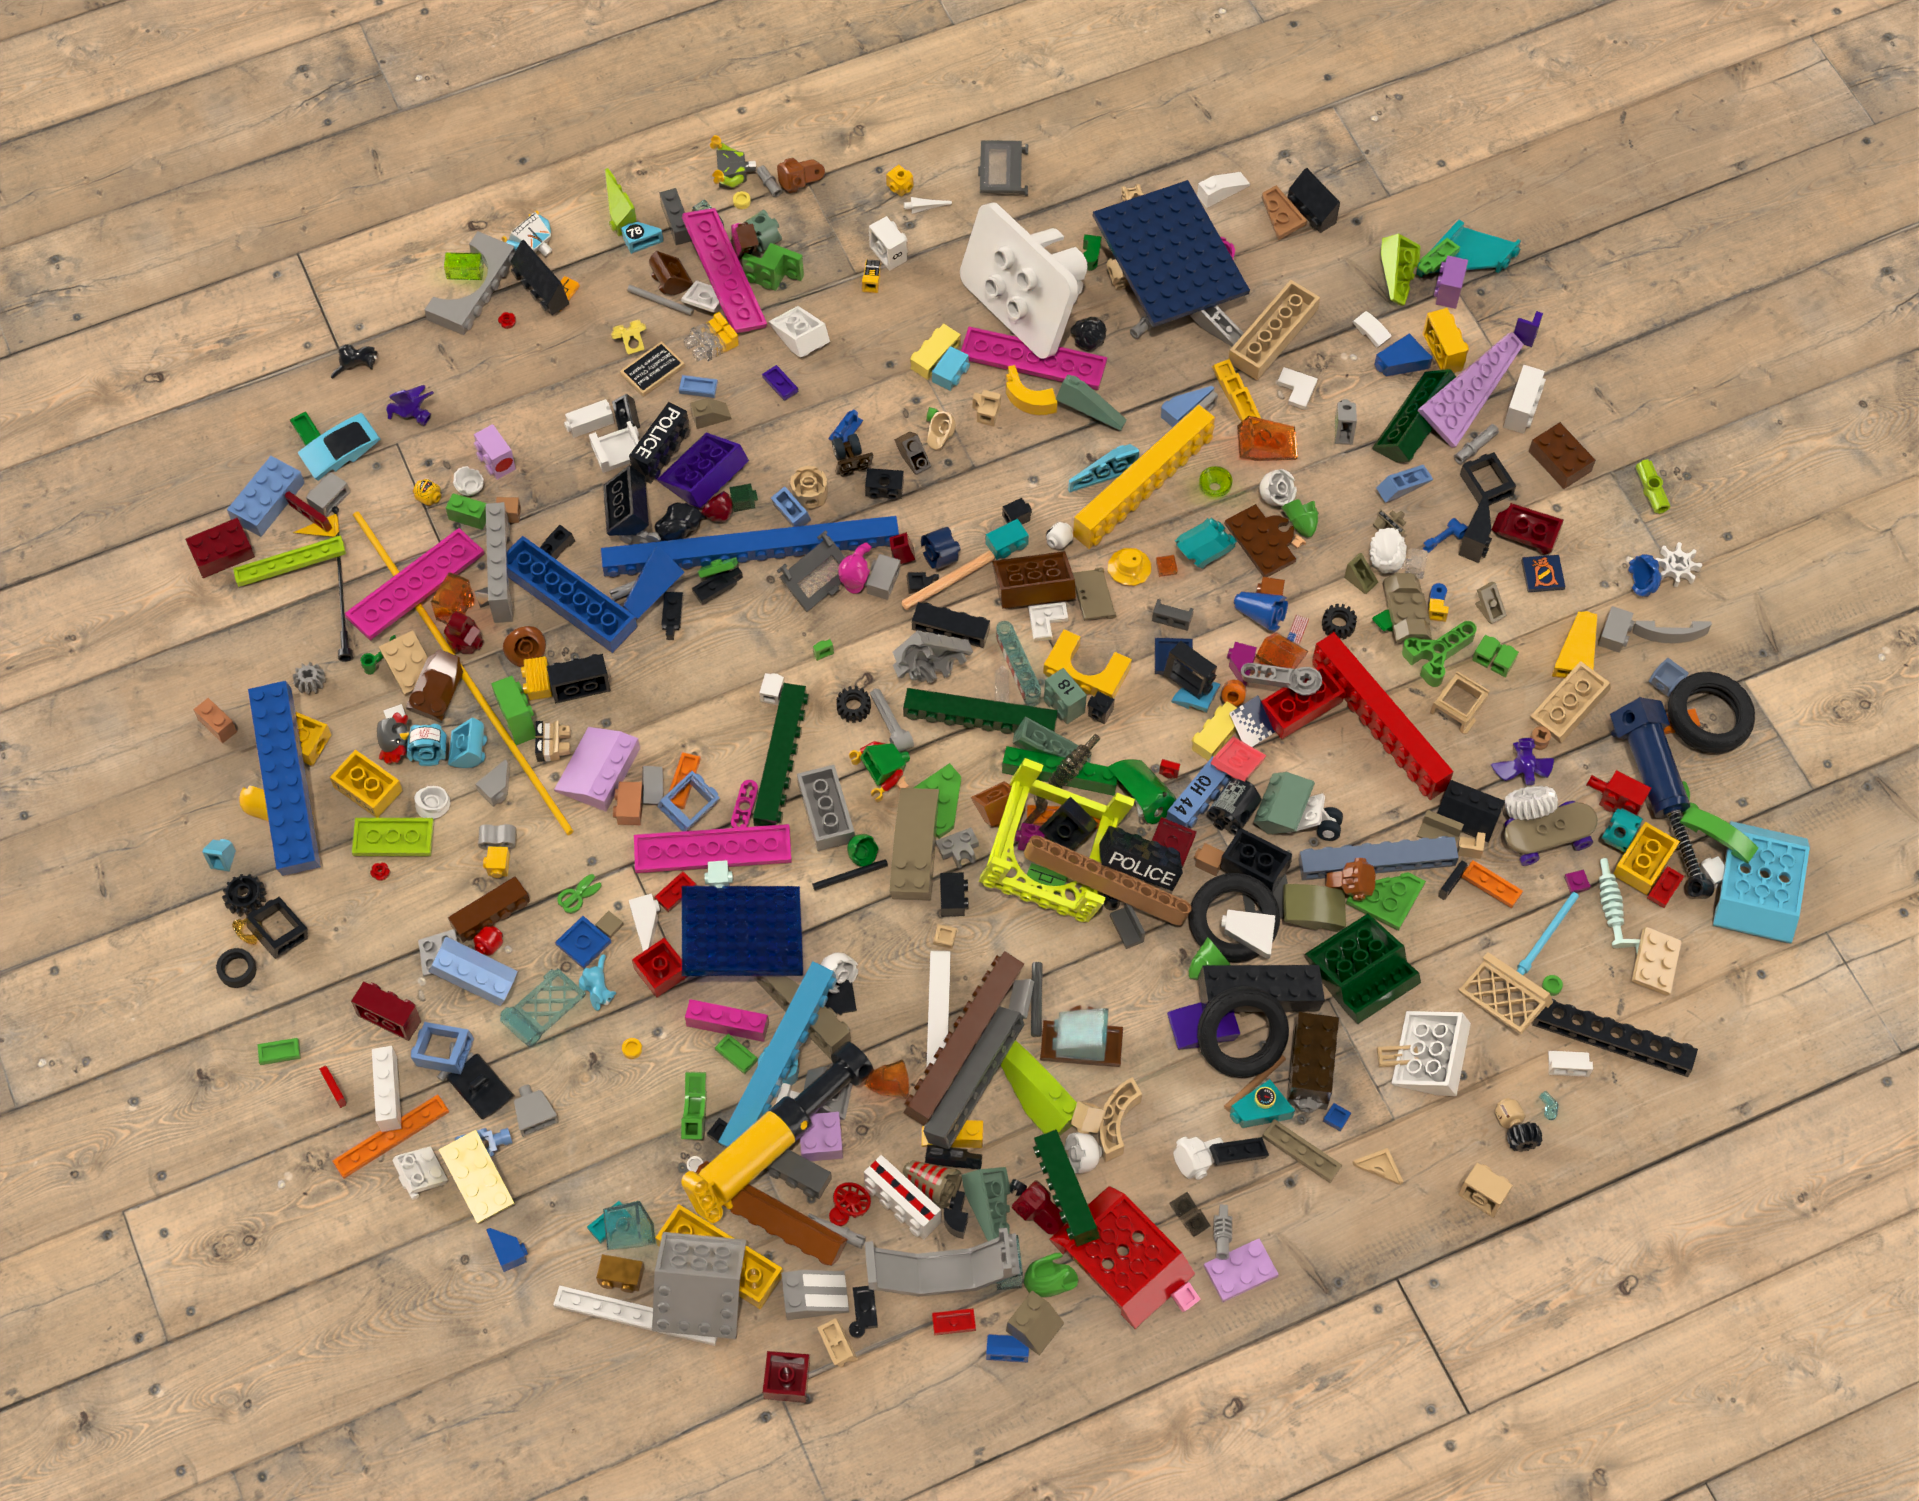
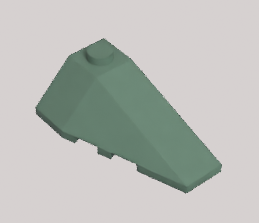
M1006 1167L978 1169L961 1174L965 1195L987 1241L999 1237V1228H1007L1009 1234L1010 1226L1007 1223V1213L1010 1212V1206L1007 1205V1195L1010 1194V1184Z

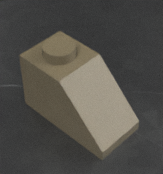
M705 398L690 403L691 414L697 429L731 420L728 407L724 402Z

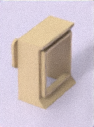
M1457 671L1452 680L1444 687L1441 695L1433 703L1430 713L1434 714L1437 709L1441 710L1462 723L1460 731L1463 734H1467L1476 721L1474 717L1486 702L1490 691ZM1456 685L1478 698L1466 715L1444 702Z

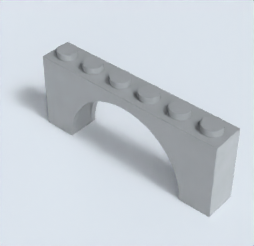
M477 231L469 243L471 255L480 259L488 269L487 277L482 286L471 295L460 299L447 300L433 297L424 309L428 321L462 335H465L467 330L472 328L473 321L476 317L480 316L482 308L490 301L492 293L498 289L502 278L506 277L511 266L510 261L515 253L513 245Z
M504 502L486 504L488 602L494 623L513 622L506 551L507 542L510 541L509 519Z

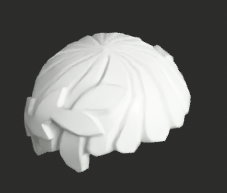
M466 466L459 468L454 473L453 483L459 493L465 496H472L482 490L484 482L482 474L478 470L470 469Z

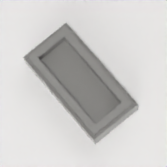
M1031 979L1014 980L1008 1008L1020 1012L1023 1019L1028 1016L1034 981Z

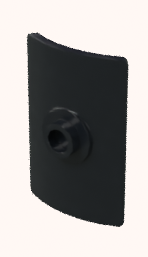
M478 1053L474 1054L464 1064L461 1074L450 1073L446 1077L481 1119L492 1115L513 1097V1093Z

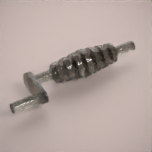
M1094 734L1085 745L1080 744L1077 749L1065 757L1066 759L1060 762L1061 765L1057 766L1056 771L1052 773L1048 783L1062 789V786L1067 785L1068 781L1074 779L1079 774V771L1082 770L1083 764L1085 765L1088 761L1087 758H1090L1092 755L1091 749L1097 744L1100 737ZM1034 795L1036 809L1023 823L1033 824L1046 811L1048 801Z

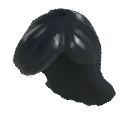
M677 502L668 506L666 514L656 522L655 532L659 534L661 541L684 539L689 531H694L698 528L700 520L705 519V516L697 508L687 503Z

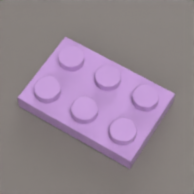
M1260 1239L1230 1251L1229 1258L1226 1260L1215 1258L1204 1264V1268L1222 1303L1275 1279L1279 1275Z

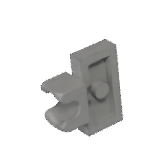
M970 827L936 840V846L943 860L953 857L957 868L960 869L962 868V859L966 858L972 864L975 863L976 858L973 848L979 846V841Z

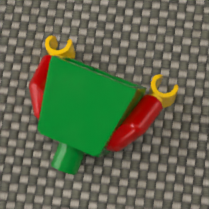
M873 741L860 748L859 752L852 750L849 753L850 759L856 757L851 760L852 764L858 765L862 760L876 785H881L880 789L874 788L871 791V796L880 793L875 799L876 802H880L883 799V793L885 791L888 792L898 783L903 776L906 763L910 761L907 751L899 752L894 744H885Z

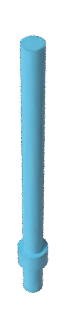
M1572 892L1525 960H1521L1517 966V972L1522 975L1529 972L1532 962L1578 899L1579 895Z

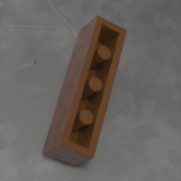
M748 222L738 224L730 241L738 260H741L745 253L754 256L759 243L753 223L748 224Z
M514 876L448 917L451 927L456 930V934L462 943L474 939L475 935L486 926L492 927L499 920L508 918L517 909H523L530 902V899L524 887Z

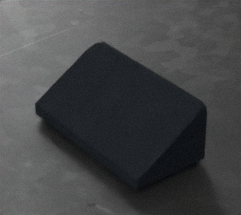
M625 394L612 401L618 431L627 428V422L629 421L633 427L640 428L634 398Z

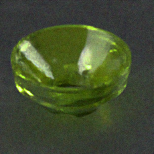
M1220 466L1206 468L1199 477L1201 490L1211 497H1222L1232 487L1233 479L1230 472ZM1216 483L1220 486V489L1212 490L1210 485Z

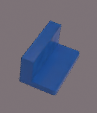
M992 1334L987 1336L986 1360L1028 1363L1029 1348L1013 1336Z

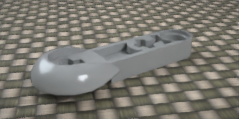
M1247 663L1241 668L1242 678L1246 682L1290 688L1302 696L1316 693L1322 685L1320 672L1311 667L1291 669ZM1248 669L1255 671L1252 676L1245 675V671ZM1305 678L1309 679L1307 683H1303V681H1305Z

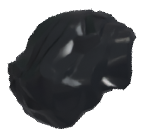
M1097 317L1078 320L1071 327V334L1075 336V343L1084 350L1097 349L1104 343L1106 338V326Z

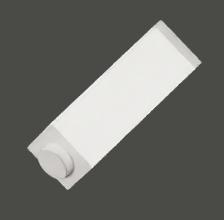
M1227 910V915L1222 916L1221 927H1225L1224 934L1264 958L1270 959L1275 916Z

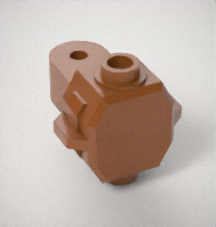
M788 158L777 165L778 181L787 192H797L806 183L820 180L825 174V168L814 159L798 162L795 158Z
M1355 858L1354 862L1346 863L1342 871L1327 873L1326 887L1343 890L1346 894L1353 896V900L1363 901L1365 897L1372 896L1375 889L1376 874L1374 867L1366 862V858Z

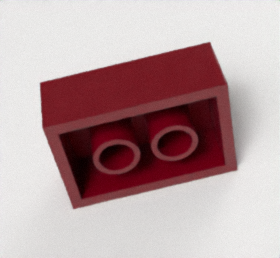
M238 517L185 539L203 579L255 558Z
M363 981L351 1000L358 1017L407 1041H410L421 1023L416 1005L412 1001L407 999L403 1001L391 991L385 992L372 982L368 984Z

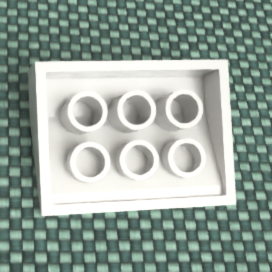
M1406 1011L1399 1046L1411 1045L1408 1050H1398V1054H1402V1056H1398L1396 1061H1410L1407 1065H1400V1063L1395 1065L1392 1085L1438 1096H1457L1471 1025L1462 1012ZM1416 1046L1418 1048V1053H1414V1048Z

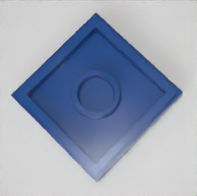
M582 916L555 944L580 967L585 969L611 943V939L587 918Z

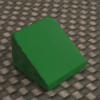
M1389 609L1372 618L1383 631H1393Z

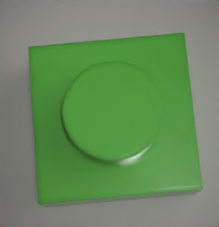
M831 639L819 641L813 646L814 656L817 661L834 654Z

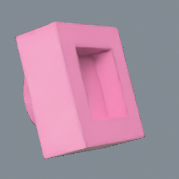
M1189 1282L1171 1294L1182 1312L1188 1310L1201 1300Z

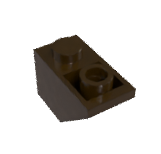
M909 431L894 439L902 458L915 475L931 467L918 434Z

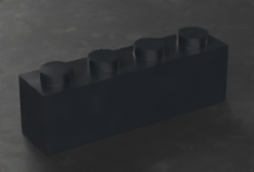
M918 602L912 618V630L966 639L970 645L984 648L990 631V620L980 616H971L965 612L952 611L946 607L940 608L930 603Z

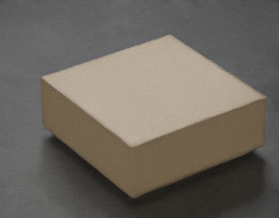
M938 924L933 945L953 949L957 928Z

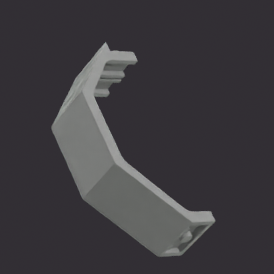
M999 1228V1237L972 1248L920 1254L876 1248L873 1245V1241L865 1242L869 1289L918 1297L980 1290L1020 1274L1016 1233L1008 1234L1007 1228Z

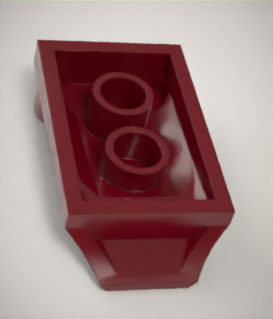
M1510 503L1507 509L1498 513L1492 531L1509 539L1535 547L1541 554L1552 553L1564 519Z

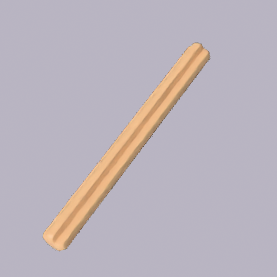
M987 551L902 601V606L905 610H909L916 606L918 602H923L992 562L995 558L994 554L991 551Z

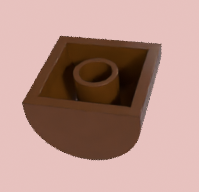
M655 251L649 259V265L653 270L651 276L660 282L661 285L658 288L663 294H680L693 285L679 258L659 251Z

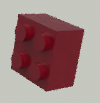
M767 1351L762 1392L763 1398L765 1400L806 1403L810 1355Z

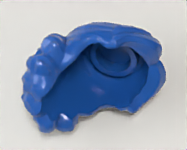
M1642 554L1636 556L1635 559L1629 562V572L1633 574L1634 580L1632 589L1637 595L1648 597L1651 593H1655L1661 584L1662 577L1658 570L1659 563L1652 555Z

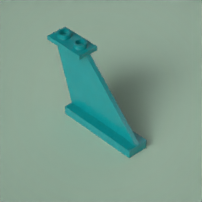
M1458 219L1433 247L1435 248L1444 239L1449 238L1460 246V252L1454 257L1468 260L1466 270L1496 268L1495 272L1499 273L1503 268L1506 269L1513 257H1517L1521 250L1519 248L1521 240L1518 239L1516 242L1465 228L1464 222ZM1417 267L1416 275L1422 278L1425 273ZM1440 268L1435 272L1430 271L1429 273L1440 272Z

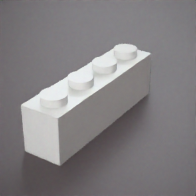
M392 1046L372 1049L376 1122L381 1132L402 1129L397 1056Z

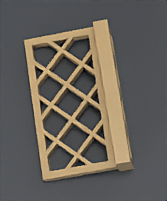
M1487 952L1483 957L1484 961L1463 984L1459 992L1522 1035L1540 1012L1553 1003L1551 995ZM1486 968L1491 972L1492 978L1481 979L1480 974ZM1505 981L1507 982V988L1496 990L1495 982ZM1492 982L1493 990L1482 992L1481 984ZM1471 985H1478L1479 992L1469 993L1466 990ZM1520 991L1523 998L1511 1000V992ZM1508 993L1509 1001L1497 1002V994ZM1494 995V1003L1485 1004L1483 1002V996ZM1535 1001L1539 1004L1535 1010L1527 1011V1002ZM1523 1003L1524 1011L1513 1013L1512 1005ZM1509 1005L1510 1013L1500 1014L1498 1012V1007ZM1525 1016V1021L1519 1027L1514 1023L1513 1017Z

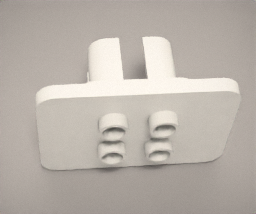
M997 203L982 205L979 208L961 264V280L966 288L1036 356L1042 359L1053 356L1058 350L1073 304H1075L1079 295L1077 281L1083 280L1087 272L1085 256L1076 247L1050 254L1045 247L1064 239V236L1057 229L1051 228L1030 235Z

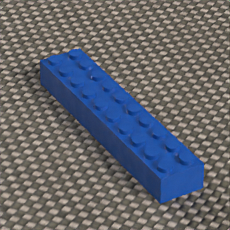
M286 680L248 689L276 869L282 876L320 868L292 688Z

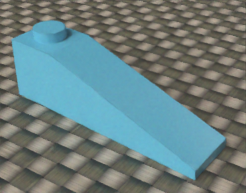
M1128 444L1111 450L1069 479V493L1119 477L1139 459L1138 448Z

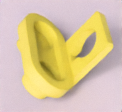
M640 320L630 322L631 326L628 328H624L623 325L613 327L612 339L622 337L627 354L644 350L640 332L645 330L646 326ZM629 336H633L638 340L636 348L629 347Z

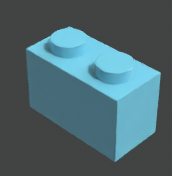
M950 346L932 371V382L951 391L954 386L959 384L962 374L968 371L970 367L969 355Z

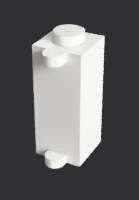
M605 399L565 414L566 422H564L567 432L571 431L573 438L614 424L610 405Z

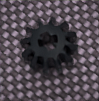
M1521 1122V1124L1509 1128L1507 1132L1508 1144H1510V1148L1513 1151H1529L1540 1146L1543 1141L1542 1132L1536 1123Z

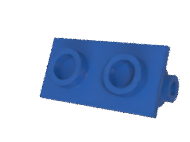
M854 409L847 412L828 439L832 441L833 439L841 438L843 442L848 441V435L854 434L863 422L862 419L858 418V412Z

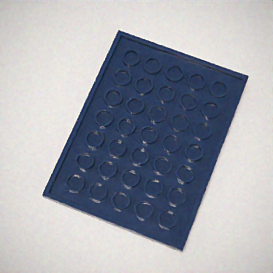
M1188 180L1093 211L1092 216L1153 327L1250 293L1248 285Z

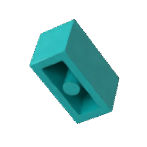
M1018 519L987 533L985 538V544L994 554L996 560L1006 558L1011 553L1024 549L1029 543V535Z

